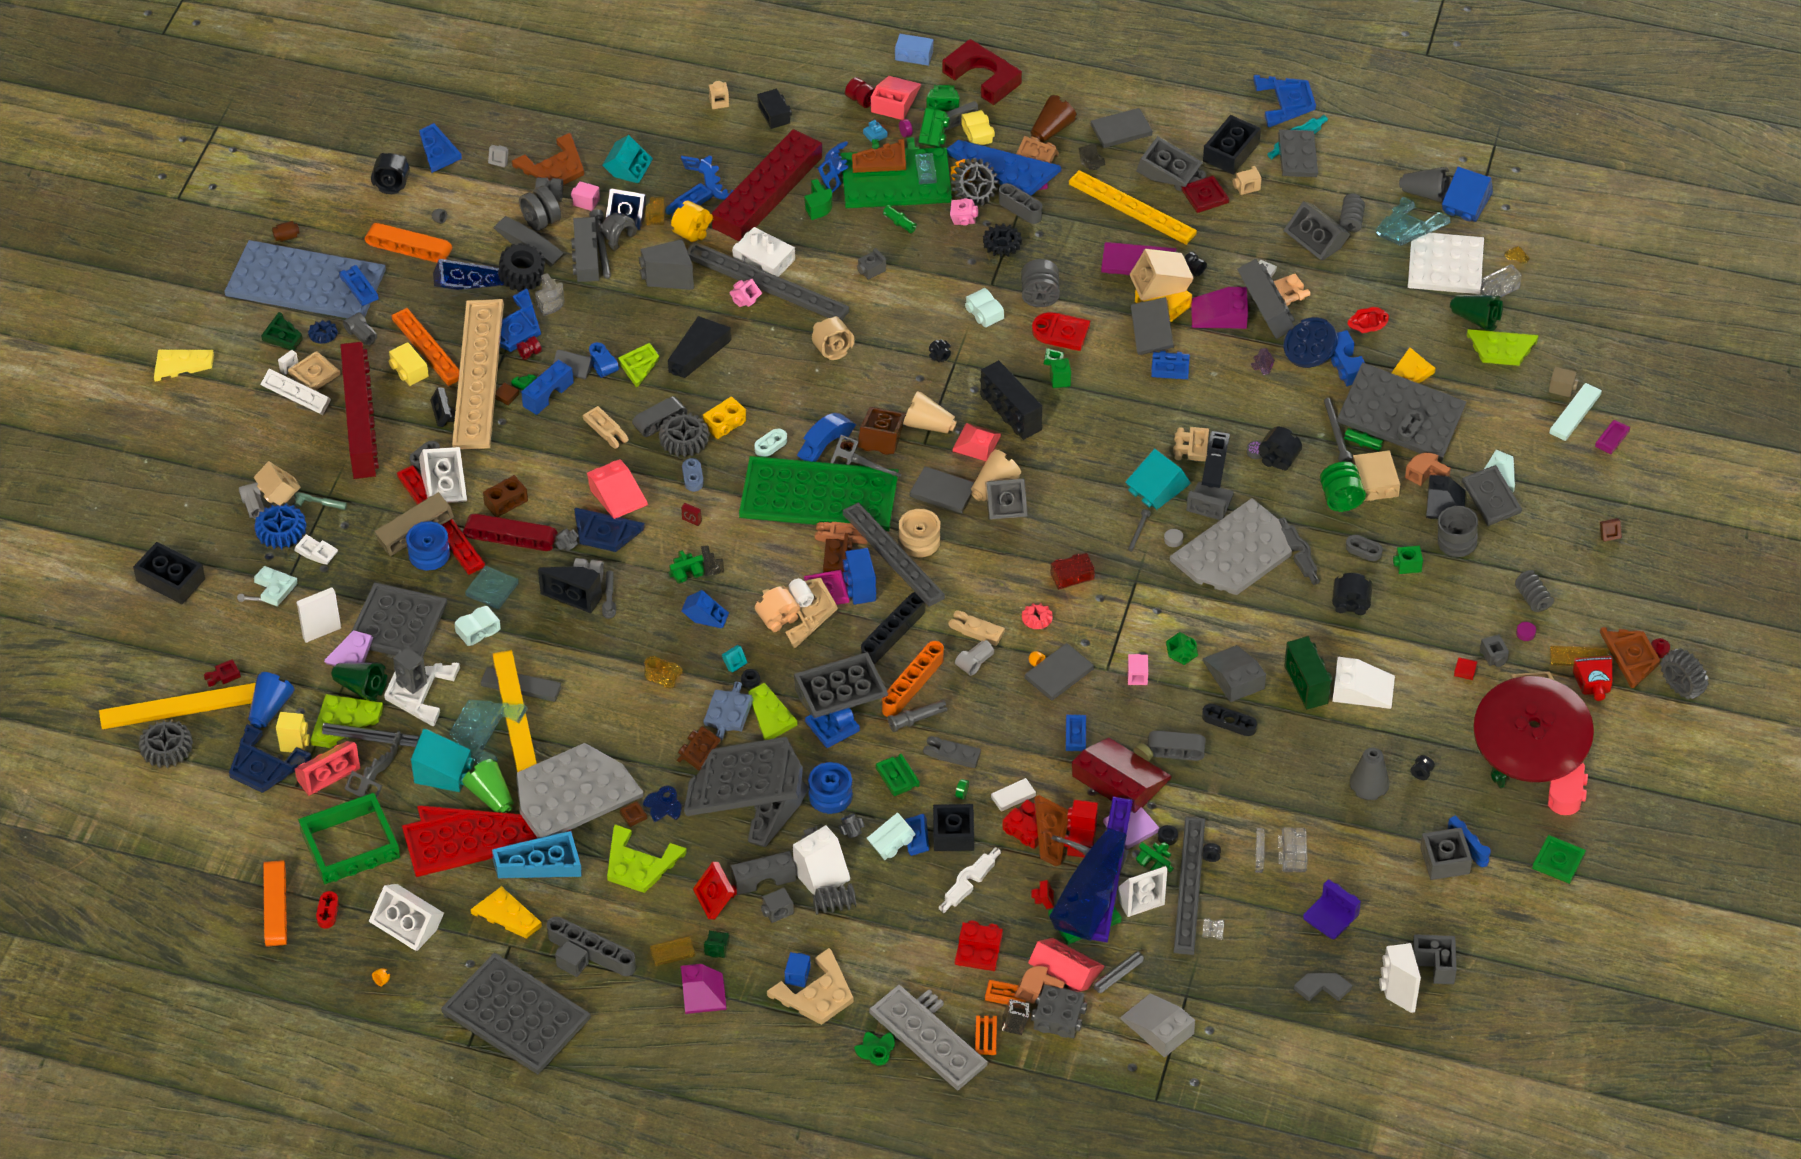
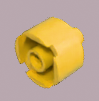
M685 201L682 203L684 206L682 208L678 207L672 217L671 226L674 227L672 231L690 242L703 240L706 237V230L713 219V215L707 209L692 201Z

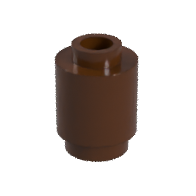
M293 221L277 224L276 227L272 228L275 241L280 242L295 239L297 234L300 233L298 224H294Z

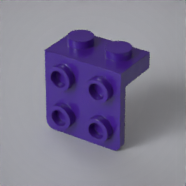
M1328 879L1323 884L1322 896L1304 913L1303 919L1329 938L1336 939L1359 916L1361 901L1355 895L1349 894L1342 889L1339 884L1333 883Z

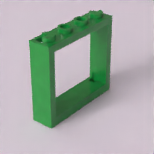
M375 793L298 819L300 831L324 885L400 858L399 846ZM375 812L389 844L325 866L312 833Z

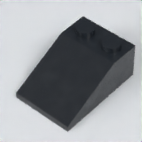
M540 567L538 569L541 595L588 613L593 612L602 598L600 573L593 569L585 567Z

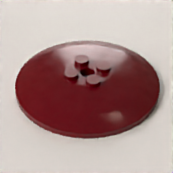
M1523 676L1509 679L1492 688L1479 703L1473 725L1477 747L1487 762L1499 772L1526 782H1548L1573 772L1586 759L1591 749L1594 735L1593 720L1584 701L1564 684L1538 676ZM1531 721H1536L1540 724V726L1531 727L1529 723Z

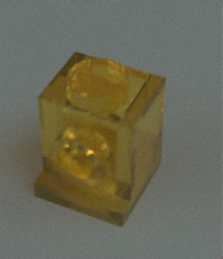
M650 197V203L646 204L645 210L646 225H664V197Z

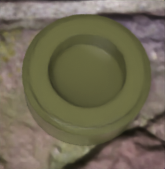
M1139 743L1133 749L1135 754L1148 762L1153 758L1152 750L1143 743Z

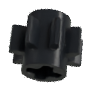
M942 339L933 341L929 346V351L931 352L929 357L933 361H946L951 355L949 350L951 345Z

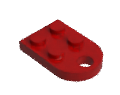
M1047 312L1038 315L1034 319L1032 334L1042 343L1081 351L1090 328V320ZM1038 325H1045L1046 327L1039 328Z

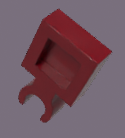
M233 659L214 666V672H206L204 674V679L208 680V687L214 686L219 681L222 684H226L241 677Z

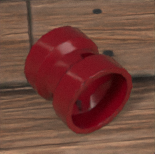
M535 336L528 338L526 342L522 341L517 344V350L524 360L529 359L533 354L537 355L542 352L541 345Z

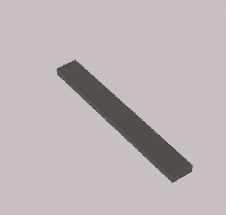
M859 502L843 510L844 517L929 607L945 599V594Z
M1185 817L1174 953L1194 955L1205 818Z

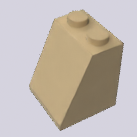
M1145 249L1130 273L1132 282L1141 300L1185 292L1194 279L1182 253Z

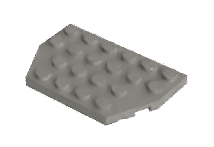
M1251 498L1170 556V561L1196 583L1201 585L1203 583L1215 586V589L1225 590L1228 593L1238 595L1291 557L1292 550L1281 529L1282 526L1279 519Z
M586 743L519 771L516 776L520 814L537 838L569 831L642 798L644 793L622 763Z

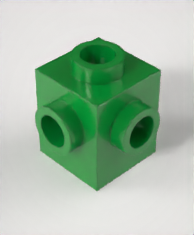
M1181 632L1166 641L1168 656L1174 661L1185 665L1198 656L1196 641Z

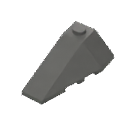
M801 780L799 798L754 806L756 812L755 818L751 822L749 843L762 847L768 845L800 806L809 788L803 780Z

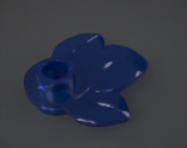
M663 786L658 792L650 793L643 802V806L651 808L650 814L654 822L662 819L667 814L677 820L681 814V803L677 800L676 790L671 786ZM666 792L670 793L669 797H664L663 795Z

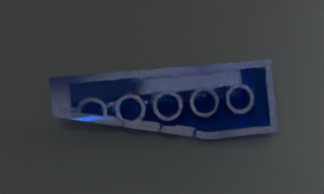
M1108 828L1086 854L1049 916L1056 930L1091 941L1109 908V898L1111 892H1113L1115 875L1118 873V863L1122 857L1127 837L1126 833Z

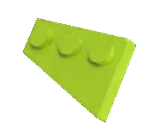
M765 683L748 691V695L753 697L752 708L754 714H756L763 740L774 739L797 726L795 717Z

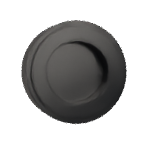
M1170 825L1162 826L1158 831L1159 842L1161 844L1165 842L1169 846L1175 844L1178 840L1177 829Z

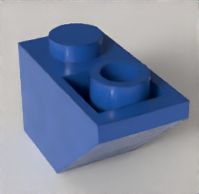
M703 590L688 596L681 610L693 622L717 628L724 627L729 614L728 611Z

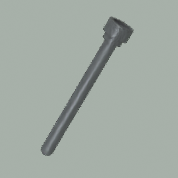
M595 209L589 213V217H595L596 236L604 278L609 279L611 273L604 235L598 231L599 225L604 221V215L602 210Z
M1325 398L1324 404L1340 451L1338 461L1352 463L1353 455L1347 451L1330 398Z

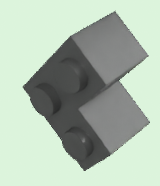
M1414 935L1412 949L1417 966H1433V984H1454L1457 971L1455 936Z

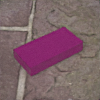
M1613 420L1596 441L1595 447L1612 454L1630 432V427Z

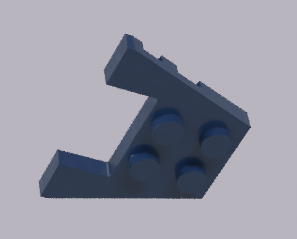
M247 724L244 729V736L240 740L239 750L235 754L229 776L244 785L264 793L293 773L299 765L310 761L312 756L298 747L293 750L285 761L254 747L263 736L262 731Z

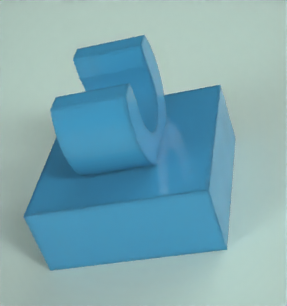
M876 120L869 122V126L863 129V134L871 142L872 139H879L880 141L888 137V132Z

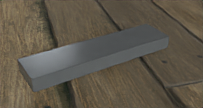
M487 667L481 680V686L500 690L496 670ZM517 673L522 695L556 702L561 689V683Z

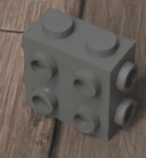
M1044 984L1042 992L1039 993L1036 999L1038 1007L1032 1011L1031 1021H1034V1030L1042 1033L1056 1034L1064 1038H1075L1076 1031L1081 1030V1014H1085L1087 1009V1002H1084L1085 993Z

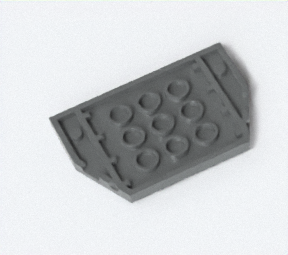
M787 737L712 749L697 776L692 777L689 781L684 807L686 816L799 798L803 767Z

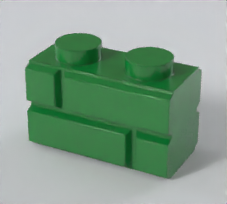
M925 108L918 141L920 145L941 148V145L945 144L946 134H944L945 127L948 128L950 117H947L948 114L945 111Z

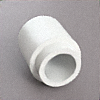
M799 578L790 582L789 592L799 606H809L814 599V595L807 583Z

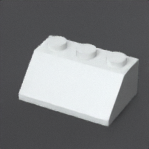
M392 884L384 885L369 922L415 951H418L437 931L444 913L400 885Z
M1408 943L1387 946L1386 953L1382 957L1384 967H1381L1380 990L1384 991L1386 999L1413 1013L1416 1009L1421 977L1412 945Z

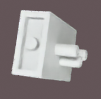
M755 227L747 232L732 249L733 258L778 277L795 261V247Z

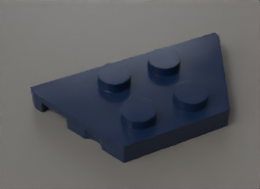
M580 508L574 509L579 542L582 545L617 552L645 528L642 522L620 517L614 519L611 515Z

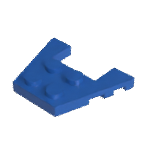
M1260 75L1253 76L1256 91L1275 89L1281 110L1265 111L1264 117L1268 127L1275 126L1316 109V103L1308 80L1286 78L1285 81L1276 80L1275 77L1269 76V79L1260 78Z
M527 288L513 296L514 302L520 307V310L502 319L500 347L509 352L517 349L518 343L526 342L532 336L538 337L541 335Z

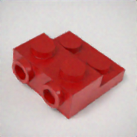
M1027 799L1018 809L1015 807L1003 819L1002 829L1008 835L1014 836L1022 844L1033 849L1039 845L1035 804Z
M973 920L968 921V923L963 922L955 965L995 971L1003 939V929L999 928L996 924L983 926Z

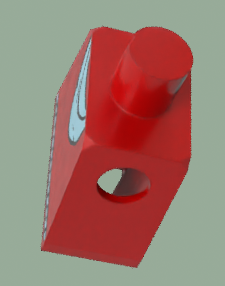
M1612 656L1577 658L1574 660L1573 674L1582 694H1593L1596 701L1605 699V693H1609L1612 686Z

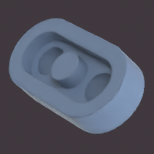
M694 458L685 460L682 464L685 488L692 492L699 491L703 487L701 463Z

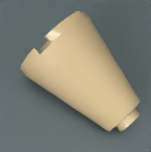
M917 391L907 411L903 425L948 434L949 431L953 432L957 421L954 420V415L922 392Z
M995 449L990 453L971 488L972 496L976 500H987L985 482L1018 479L1021 476L1019 466L1012 459L1008 461L1005 458L1007 454Z

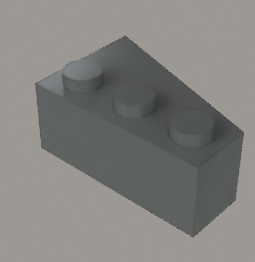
M595 217L573 218L574 238H571L572 249H575V251H572V260L576 262V264H573V275H577V282L599 281Z

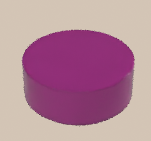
M908 119L899 122L901 135L904 138L911 136L913 133L911 122Z
M1522 622L1517 626L1516 635L1520 640L1530 641L1535 638L1536 627L1530 622Z

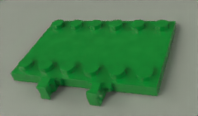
M914 137L907 138V147H905L906 170L853 173L852 154L858 152L841 153V160L846 159L847 162L844 165H848V169L842 171L845 208L951 203L952 201L946 147L919 149V146H915ZM872 139V149L880 148L879 139Z

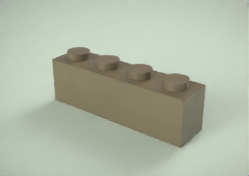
M438 492L374 532L379 544L389 556H392L407 547L406 535L414 525L428 521L442 525L454 518L450 505Z

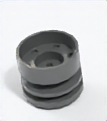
M1036 259L1029 261L1021 269V283L1024 302L1037 308L1051 306L1057 302L1060 297L1059 269L1056 264L1049 260Z
M1464 506L1446 508L1438 517V546L1440 550L1452 557H1462L1472 553L1477 547L1478 518L1476 513Z

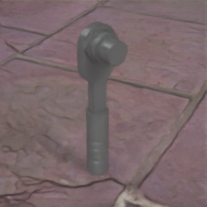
M613 571L606 572V602L602 605V614L607 619L613 618L616 615V604L612 601Z

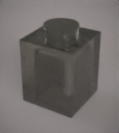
M1009 999L1002 1016V1031L1022 1035L1029 1019L1030 1004Z

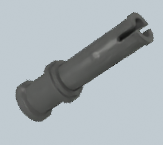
M940 700L913 711L904 710L901 714L889 715V726L892 732H897L899 728L905 726L911 727L916 721L946 712L947 707H944L946 703L944 700Z

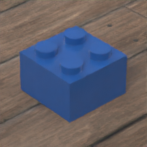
M868 548L845 551L846 559L842 560L845 571L843 572L844 582L848 584V597H852L853 605L876 601V576Z

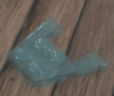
M1402 197L1399 200V206L1392 209L1393 213L1390 216H1386L1376 228V234L1401 246L1448 225L1451 221L1449 216L1440 212L1425 222L1412 217L1407 213L1415 208L1414 201Z
M468 700L449 734L461 746L471 750V757L478 764L487 759H493V761L497 762L498 758L483 751L486 743L503 716L520 723L528 708L524 704L511 705L508 703H493L492 701Z

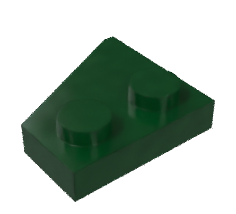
M281 312L277 313L261 335L262 341L293 351L303 340L302 334L293 327L290 321L287 322L283 318Z

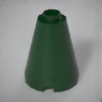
M1457 295L1451 300L1450 308L1454 314L1487 331H1494L1497 328V325H1495L1496 321H1500L1502 317L1503 301L1499 300L1501 296Z
M378 662L338 663L331 672L332 678L336 683L368 701H376L377 699L375 698L384 693L388 679L387 674H384L386 667Z

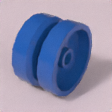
M431 521L421 522L414 525L408 531L406 542L409 560L413 566L427 571L438 569L447 563L450 557L448 533L442 525Z
M827 762L814 767L810 772L808 779L809 800L816 810L822 813L834 814L845 810L850 805L853 796L852 777L850 771L845 766L839 763Z

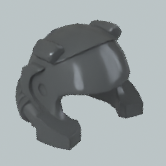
M614 213L609 215L599 225L598 231L602 232L605 238L610 240L608 242L610 248L616 251L619 248L618 239L621 231L626 228L627 235L632 238L637 232V227L631 217Z

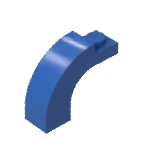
M840 413L826 415L815 423L803 439L806 441L797 456L804 461L816 462L831 441L840 438V435L849 437L856 424Z

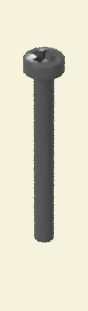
M1143 509L1141 512L1142 518L1128 548L1130 552L1133 551L1146 518L1151 515V512L1147 509Z

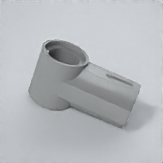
M257 482L239 487L242 502L246 505L249 517L254 519L259 517V512H264Z
M982 640L970 651H962L957 656L955 665L968 675H974L979 670L981 664L994 654L991 643L987 640Z

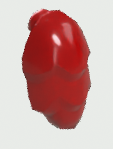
M1377 307L1359 309L1355 315L1350 317L1347 324L1351 329L1357 330L1360 333L1375 332L1387 324L1389 315Z

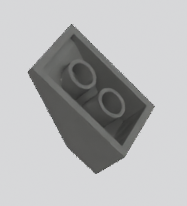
M1157 136L1141 157L1136 172L1153 181L1186 187L1203 162Z
M1237 645L1207 656L1202 660L1230 702L1265 689V672L1257 660Z

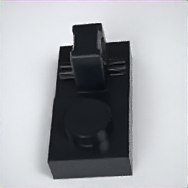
M437 387L430 401L437 426L444 427L446 422L455 421L456 410L449 408L445 389Z

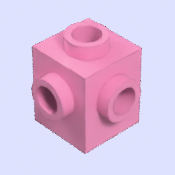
M964 198L951 201L950 216L954 225L975 224V218L978 217V206H975L973 199Z
M753 279L736 282L733 285L734 289L729 292L733 301L739 307L751 306L756 302V298L762 294Z

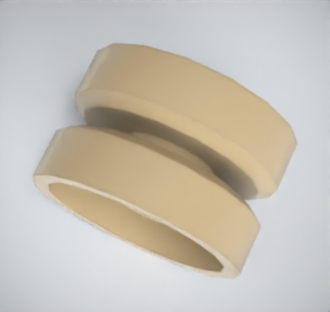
M926 509L910 510L902 515L899 520V545L907 555L923 558L932 555L938 550L940 546V520L932 511Z

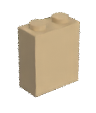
M1390 451L1353 455L1352 463L1358 468L1366 493L1364 501L1399 497L1400 482Z

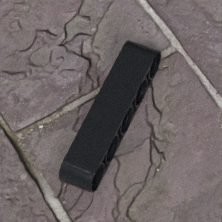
M915 592L911 593L862 642L861 654L868 652L873 664H876L924 615L925 602Z

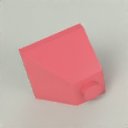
M966 423L953 447V452L987 461L1000 439L1001 433Z

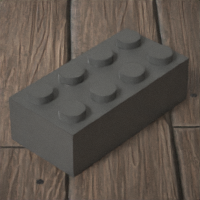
M1254 259L1238 268L1239 274L1275 338L1278 339L1287 334L1290 329L1292 330L1294 328L1292 322L1295 319L1264 264H1259L1257 259Z

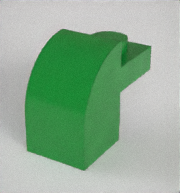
M817 178L811 180L812 194L804 196L805 210L811 220L826 216L832 209L831 188L825 189V186L821 185Z

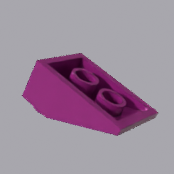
M1226 287L1192 298V328L1247 329V287Z

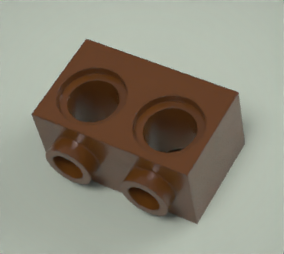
M513 475L483 492L484 505L495 517H500L528 501L527 488Z

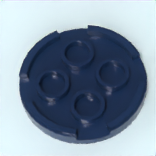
M1319 317L1301 320V323L1288 331L1283 344L1284 352L1289 361L1298 367H1315L1321 365L1333 355L1338 344V335L1335 328L1327 320Z

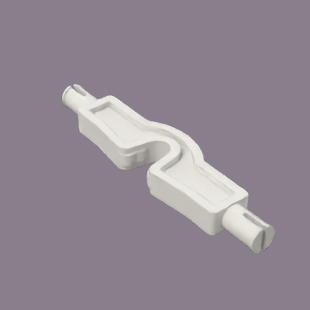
M997 847L988 855L984 853L972 866L966 867L959 873L955 885L945 894V901L939 906L941 912L943 910V913H945L951 905L956 907L972 892L973 885L968 879L982 882L987 873L995 866V859L1001 854Z

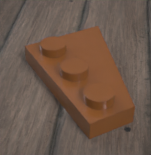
M904 138L891 145L889 143L884 144L883 147L875 150L871 148L852 154L853 173L906 170Z
M1038 795L1034 797L1040 859L1058 866L1061 865L1064 843L1057 842L1051 838L1054 835L1065 839L1068 809Z

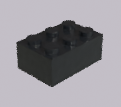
M1230 115L1204 145L1203 162L1234 175L1259 145L1261 128Z
M156 542L133 566L136 582L180 604H183L205 580L202 564L159 542Z

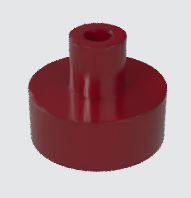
M1658 638L1651 642L1659 658H1664L1669 653L1670 644L1665 639Z

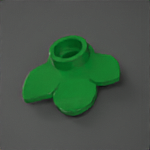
M866 1032L863 1038V1045L854 1046L855 1053L862 1059L870 1060L874 1065H884L889 1061V1053L895 1047L894 1037L889 1032L880 1039L874 1034Z

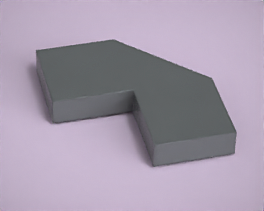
M1307 973L1294 985V990L1308 1001L1313 999L1321 990H1324L1339 1001L1352 990V984L1337 973Z

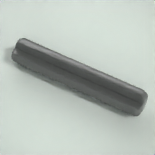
M1138 951L1133 953L1094 983V989L1098 993L1105 991L1142 963L1143 955Z

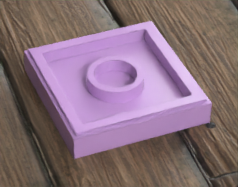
M1142 807L1136 813L1132 811L1130 813L1124 847L1126 850L1157 834L1159 831L1157 824ZM1109 816L1103 819L1106 827L1108 826Z

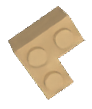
M270 461L254 476L258 483V489L265 494L264 498L271 504L274 502L281 506L283 502L287 503L301 488L292 475Z

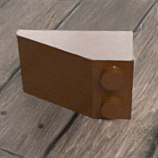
M869 407L860 426L857 447L865 451H879L885 455L894 454L906 413Z

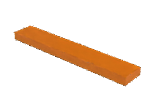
M405 308L393 314L392 320L447 386L458 382L460 369L411 311Z

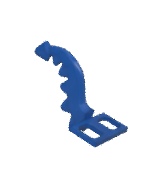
M847 141L839 143L829 150L825 156V161L818 167L826 189L830 188L829 181L833 177L835 178L836 186L832 189V193L841 185L837 174L848 169V165H844L847 160H841L842 157L838 154L840 152L839 149H843L848 144ZM827 164L830 171L825 175L823 166Z
M681 156L685 169L699 171V173L704 174L705 186L713 192L715 198L725 200L731 194V192L728 193L727 189L721 192L722 184L716 185L721 179L715 175L719 167L711 166L712 156L701 159V162L698 158Z

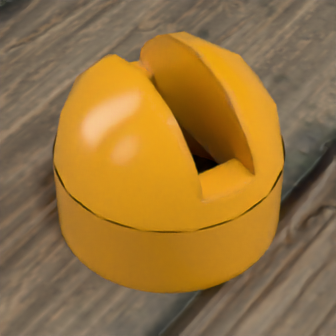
M1033 651L1029 655V663L1035 667L1046 657L1041 652Z
M380 968L372 973V978L378 986H383L390 980V974L386 973L387 969Z

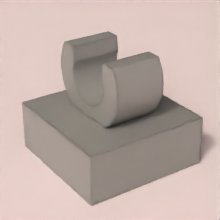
M491 145L489 147L488 163L501 167L507 166V147Z

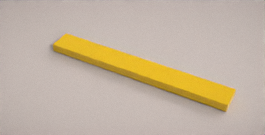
M1080 170L1069 180V185L1186 245L1197 234L1196 229Z
M256 683L99 710L102 729L251 704Z

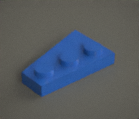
M435 123L419 130L431 173L462 159L461 153Z

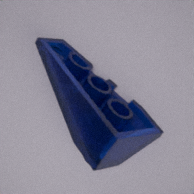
M438 259L433 272L435 287L455 290L503 286L504 282L500 281V276L498 275L499 268Z

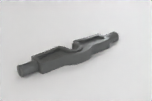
M1283 517V520L1280 518L1281 529L1291 550L1300 551L1294 555V562L1304 577H1309L1312 584L1315 585L1316 583L1317 585L1320 580L1316 575L1317 567L1311 558L1310 546L1305 540L1300 538L1293 525L1289 526L1286 518Z

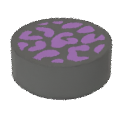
M1252 441L1247 445V455L1250 458H1262L1258 450L1261 444L1260 441Z

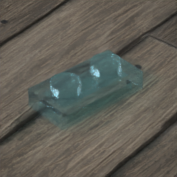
M933 153L915 154L919 184L937 183Z

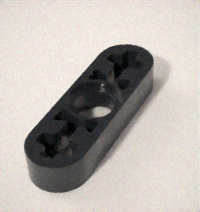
M1207 704L1203 707L1202 719L1206 723L1244 736H1252L1256 733L1257 721L1251 716L1215 704ZM1232 717L1235 721L1228 723L1224 719Z

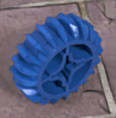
M287 503L284 506H273L271 504V508L265 507L264 512H259V517H256L254 525L256 536L261 541V544L265 543L267 547L272 545L273 549L280 547L281 550L283 546L290 548V544L296 545L297 540H301L302 535H305V516L294 505L289 507Z

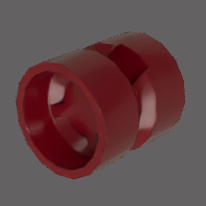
M854 77L847 84L845 95L851 100L857 101V104L869 108L871 106V96L875 88L859 77Z

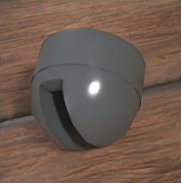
M435 209L432 212V219L437 223L443 224L447 219V211Z

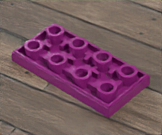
M1105 242L1101 272L1130 275L1145 249L1176 252L1177 248Z

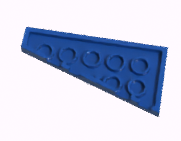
M957 140L947 148V154L958 161L962 159H969L971 161L972 158H976L977 161L983 159V164L988 162V168H994L992 174H997L994 180H998V184H1012L1030 196L1061 172V166L962 140Z

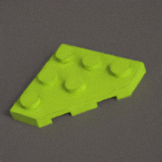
M326 694L310 739L311 745L331 748L337 745L338 741L345 738L323 734V723L360 728L379 723L384 708L383 703Z

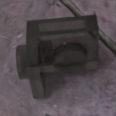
M708 545L701 546L705 576L724 573L723 559H715L714 553H710Z

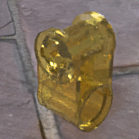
M650 656L644 662L645 678L669 689L674 688L677 677L681 676L683 672L678 664L668 662L656 656Z

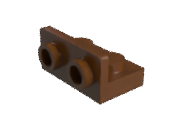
M845 533L844 540L826 539L823 573L841 570L842 574L845 572L842 560L846 559L845 551L852 550V540H849V533Z
M703 726L697 731L694 729L687 738L690 740L688 744L684 743L677 752L680 756L676 761L680 763L684 759L697 770H700L711 750L716 748L721 739Z

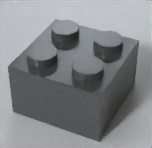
M1024 478L985 482L988 520L1028 516Z
M1462 828L1422 833L1420 849L1430 880L1470 874L1472 858Z

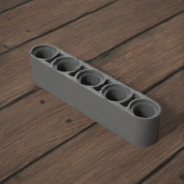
M552 917L547 921V933L551 942L563 946L566 941H569L588 951V960L622 976H630L635 973V955L631 950L561 917Z

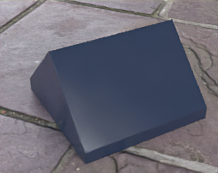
M610 189L606 218L614 213L624 214L631 217L635 221L637 229L640 230L647 213L646 194Z

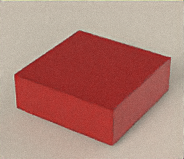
M1458 657L1454 676L1473 680L1478 661Z

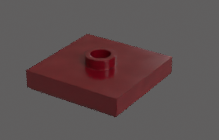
M1214 175L1188 183L1186 187L1181 186L1182 192L1196 213L1229 203V197Z

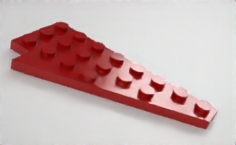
M417 806L421 821L402 825L416 877L493 859L492 849L538 839L521 814Z

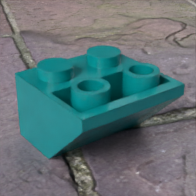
M627 135L615 142L602 166L615 178L639 183L653 158L630 135Z

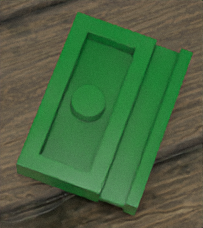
M899 754L898 757H891L876 763V770L893 796L912 790V787L920 786V781L902 754Z

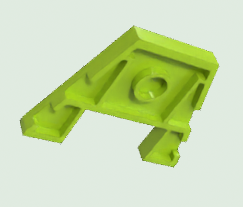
M614 825L607 880L645 893L662 877V874L668 868L671 869L676 865L675 862L680 857L683 858L687 854L686 848L669 843L661 859L625 847L632 835V831Z

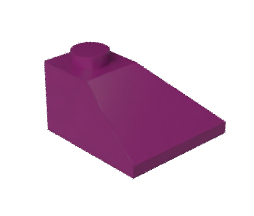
M703 964L681 966L685 1014L727 1010L723 973Z

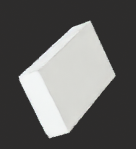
M1025 778L992 793L991 798L1002 812L1035 797L1036 791Z

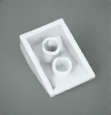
M460 447L423 449L419 456L427 497L439 492L447 503L466 502L467 496Z
M1338 657L1332 702L1391 709L1395 676L1359 659Z
M1166 866L1129 878L1118 887V900L1127 917L1165 905Z

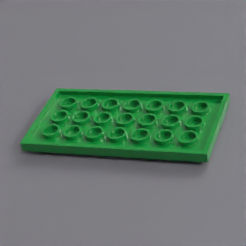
M750 456L739 518L817 525L820 522L850 523L844 517L843 510L859 502L885 531L889 532L898 477L866 466ZM889 469L899 473V469Z

